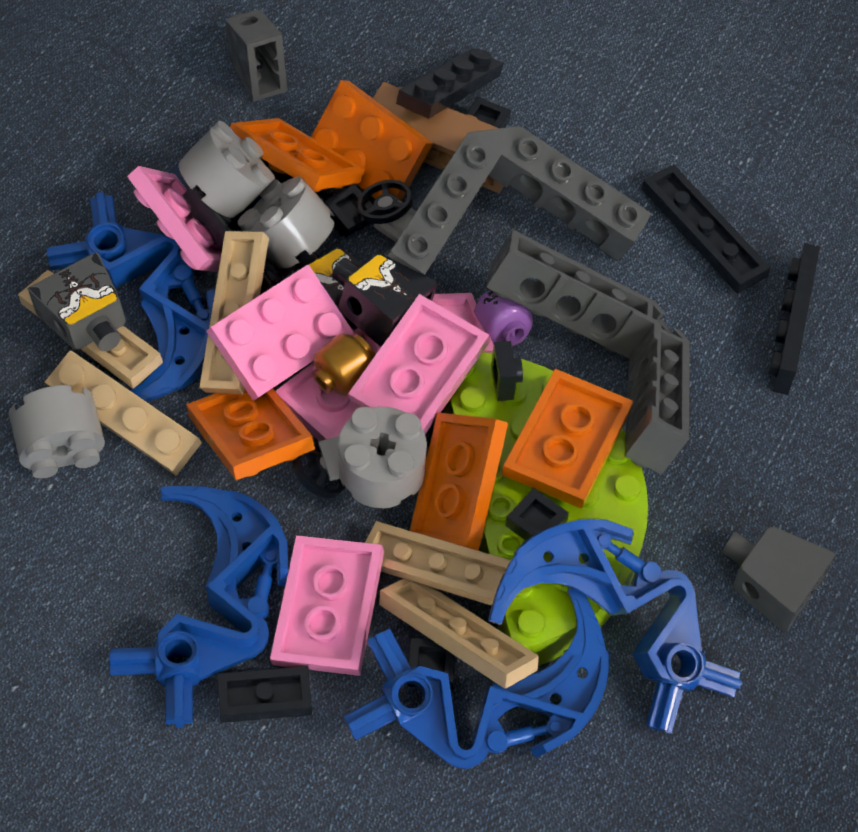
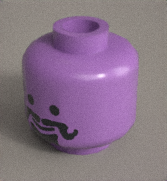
M492 290L480 297L474 309L477 319L485 332L490 334L493 344L494 342L511 341L512 346L519 344L529 334L533 325V315L527 307L511 299L500 298Z

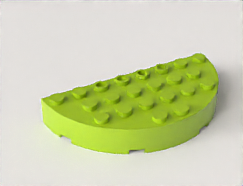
M483 352L443 411L449 414L493 418L508 423L479 551L512 560L516 549L526 540L505 526L506 517L533 488L503 476V465L554 371L521 359L523 381L522 383H516L514 400L497 401L491 370L492 353ZM622 429L582 509L541 491L539 492L569 512L567 522L585 519H606L633 529L634 535L631 545L612 539L611 542L619 548H626L639 557L647 528V487L642 467L625 457L626 433ZM602 549L620 584L630 586L635 572L617 561L615 555L608 550ZM545 552L543 555L546 562L551 560V555L548 552ZM579 555L580 563L584 564L581 555ZM540 583L524 588L515 596L508 607L502 624H497L499 631L539 656L538 666L562 656L564 651L569 648L576 634L577 622L574 607L567 593V590L571 589V587L561 584ZM586 597L601 628L611 617V614Z

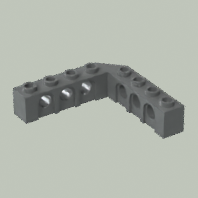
M521 126L468 132L387 257L425 275L488 176L506 188L510 185L534 201L535 207L538 209L543 207L567 223L566 227L573 231L575 228L599 244L600 250L617 261L635 243L652 213Z
M512 230L489 265L486 287L491 289L500 298L511 299L527 307L533 314L539 317H547L563 325L569 332L583 335L599 343L605 350L617 352L629 358L627 398L634 402L626 420L625 457L631 459L640 467L650 468L663 474L689 440L690 341L680 329H676L673 332L661 319L665 312L654 300ZM527 278H537V279H539V280H538V281H531V280H529V279H527ZM563 296H573L575 298L568 299ZM599 314H609L610 316H601Z

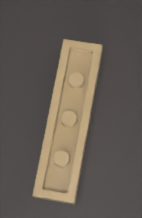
M225 231L209 328L260 296L269 241L268 236L264 232ZM208 334L199 388L205 393L244 394V386Z
M49 270L18 294L21 304L36 316L38 315L35 312L27 288L53 275ZM124 326L117 329L121 335V340L115 348L109 351H101L95 342L81 348L82 351L132 389L163 363L161 354Z
M71 350L45 381L48 387L71 385L73 393L84 394L82 387L91 391L100 424L175 476L178 475L202 444L197 436Z
M378 521L375 522L365 543L383 546L384 557L381 572L491 606L502 575L511 561Z
M403 578L380 590V606L504 689L537 671L538 655L435 588Z

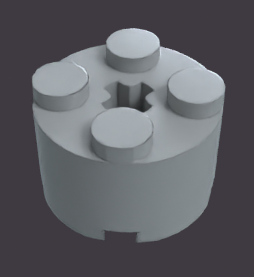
M218 121L179 162V170L188 186L193 189L198 185L206 194L201 200L217 213L229 218H233L242 212L275 179L273 173L260 159L264 154L262 148L249 137L242 140L222 121Z
M299 176L280 183L277 179L273 180L259 194L261 199L256 205L247 210L238 220V225L242 228L243 232H264L268 236L266 258L277 269L289 268L299 263L295 256L304 250L309 255L312 254L327 239L334 227V221L330 217L334 216L332 211L306 181Z
M71 385L50 386L25 395L23 397L24 405L17 410L14 405L10 408L9 419L19 461L23 467L32 470L33 477L48 478L55 475L60 467L75 464L78 468H88L100 461L99 452L103 449L105 440L94 397L88 389L82 387L84 394L73 393Z
M360 407L353 412L352 417L344 425L339 436V478L343 486L345 485L352 493V497L356 501L373 508H391L401 504V500L411 494L413 496L419 491L425 477L427 449L426 436L419 418L414 414L391 407Z

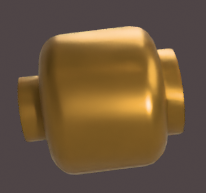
M341 333L315 353L314 366L316 372L313 373V377L325 392L330 393L333 390L342 396H347L375 357V353L361 336L357 334L350 336Z

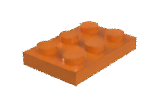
M346 80L340 81L311 136L316 141L365 169L361 182L357 184L363 190L384 180H398L410 187L433 145L422 134L353 83ZM389 188L390 194L395 195L396 198L402 201L406 193L400 189ZM382 190L372 194L371 196L376 199L377 197L382 195Z
M279 118L231 123L230 128L242 140L249 137L262 148L264 154L260 158L269 163L270 169L281 174H288L293 178L301 177L314 192L327 188H343L346 185L358 184L362 180L364 168Z
M555 369L506 459L502 475L582 509L632 410L634 401Z
M273 388L254 401L245 389L244 394L215 393L186 404L190 420L235 480L254 476L264 469L285 461H292L300 455L315 450L313 436Z
M437 412L426 458L425 477L418 492L409 531L479 551L508 427L507 422L493 418Z

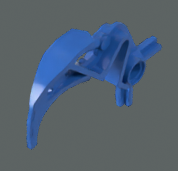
M104 192L96 193V198L90 199L93 227L89 230V234L85 235V241L48 247L47 257L51 271L63 269L97 251L114 288L157 267L139 290L143 300L140 304L157 335L158 352L161 354L163 363L143 383L134 389H130L131 392L144 401H152L176 390L184 389L201 376L208 338L206 330L210 326L215 289L207 290L208 310L204 309L201 303L202 297L194 283V271L182 259L180 255L182 249L177 242L163 234L122 227V225L117 223L113 196H105ZM113 247L110 250H104L105 248ZM183 288L190 305L194 306L197 311L196 316L169 300V290ZM181 331H184V332L187 333V334H186V335H182V334H180V333H181ZM179 359H183L184 363L178 365L176 364V361Z
M204 486L161 487V500L192 504L201 509L212 522L217 536V553L205 586L208 592V604L241 632L176 614L158 632V640H156L155 647L114 648L110 652L111 676L156 674V680L165 687V723L175 724V728H183L185 724L193 723V686L205 678L254 658L265 649L269 640V629L265 619L269 614L267 599L273 580L271 577L273 568L277 567L278 586H286L288 546L285 534L277 518L258 501L232 490L227 491ZM239 516L242 519L240 521H234L233 517ZM263 563V573L258 577L254 596L252 598L239 599L236 588ZM176 656H186L189 658L184 663L179 664L170 661Z
M585 519L548 527L524 541L514 552L515 555L502 575L492 602L488 618L489 622L501 625L506 611L515 596L524 588L540 583L561 584L574 588L597 603L612 616L628 614L668 591L670 599L632 652L643 676L657 684L646 726L656 731L672 734L682 693L690 692V690L695 689L697 686L732 698L735 697L736 689H740L742 680L739 679L741 672L706 661L705 654L702 652L695 591L691 581L685 574L679 571H661L657 563L653 561L645 562L626 548H619L611 542L612 539L631 545L634 535L633 529L606 519ZM602 549L608 550L615 555L617 561L636 573L633 586L620 584ZM545 552L551 555L549 562H546L543 558ZM579 555H581L584 564L580 563ZM674 654H677L681 662V669L677 675L671 667V659Z
M574 588L567 590L574 607L577 622L576 634L568 650L553 665L538 673L527 676L506 689L495 682L493 687L490 686L486 689L468 750L461 749L458 746L448 673L423 666L411 668L391 629L381 632L366 641L387 682L382 685V696L343 716L355 741L396 720L402 728L446 763L461 769L477 766L486 758L488 752L500 754L509 746L535 740L534 737L548 734L551 737L530 748L535 758L573 739L597 710L603 697L609 672V654L606 651L598 620L586 596ZM579 668L586 670L587 675L583 679L577 676ZM406 684L417 686L423 695L421 705L416 708L403 706L398 697L400 687ZM552 694H557L560 697L559 704L554 705L551 703L550 697ZM514 707L550 717L546 725L532 728L530 725L506 732L498 721L506 711Z

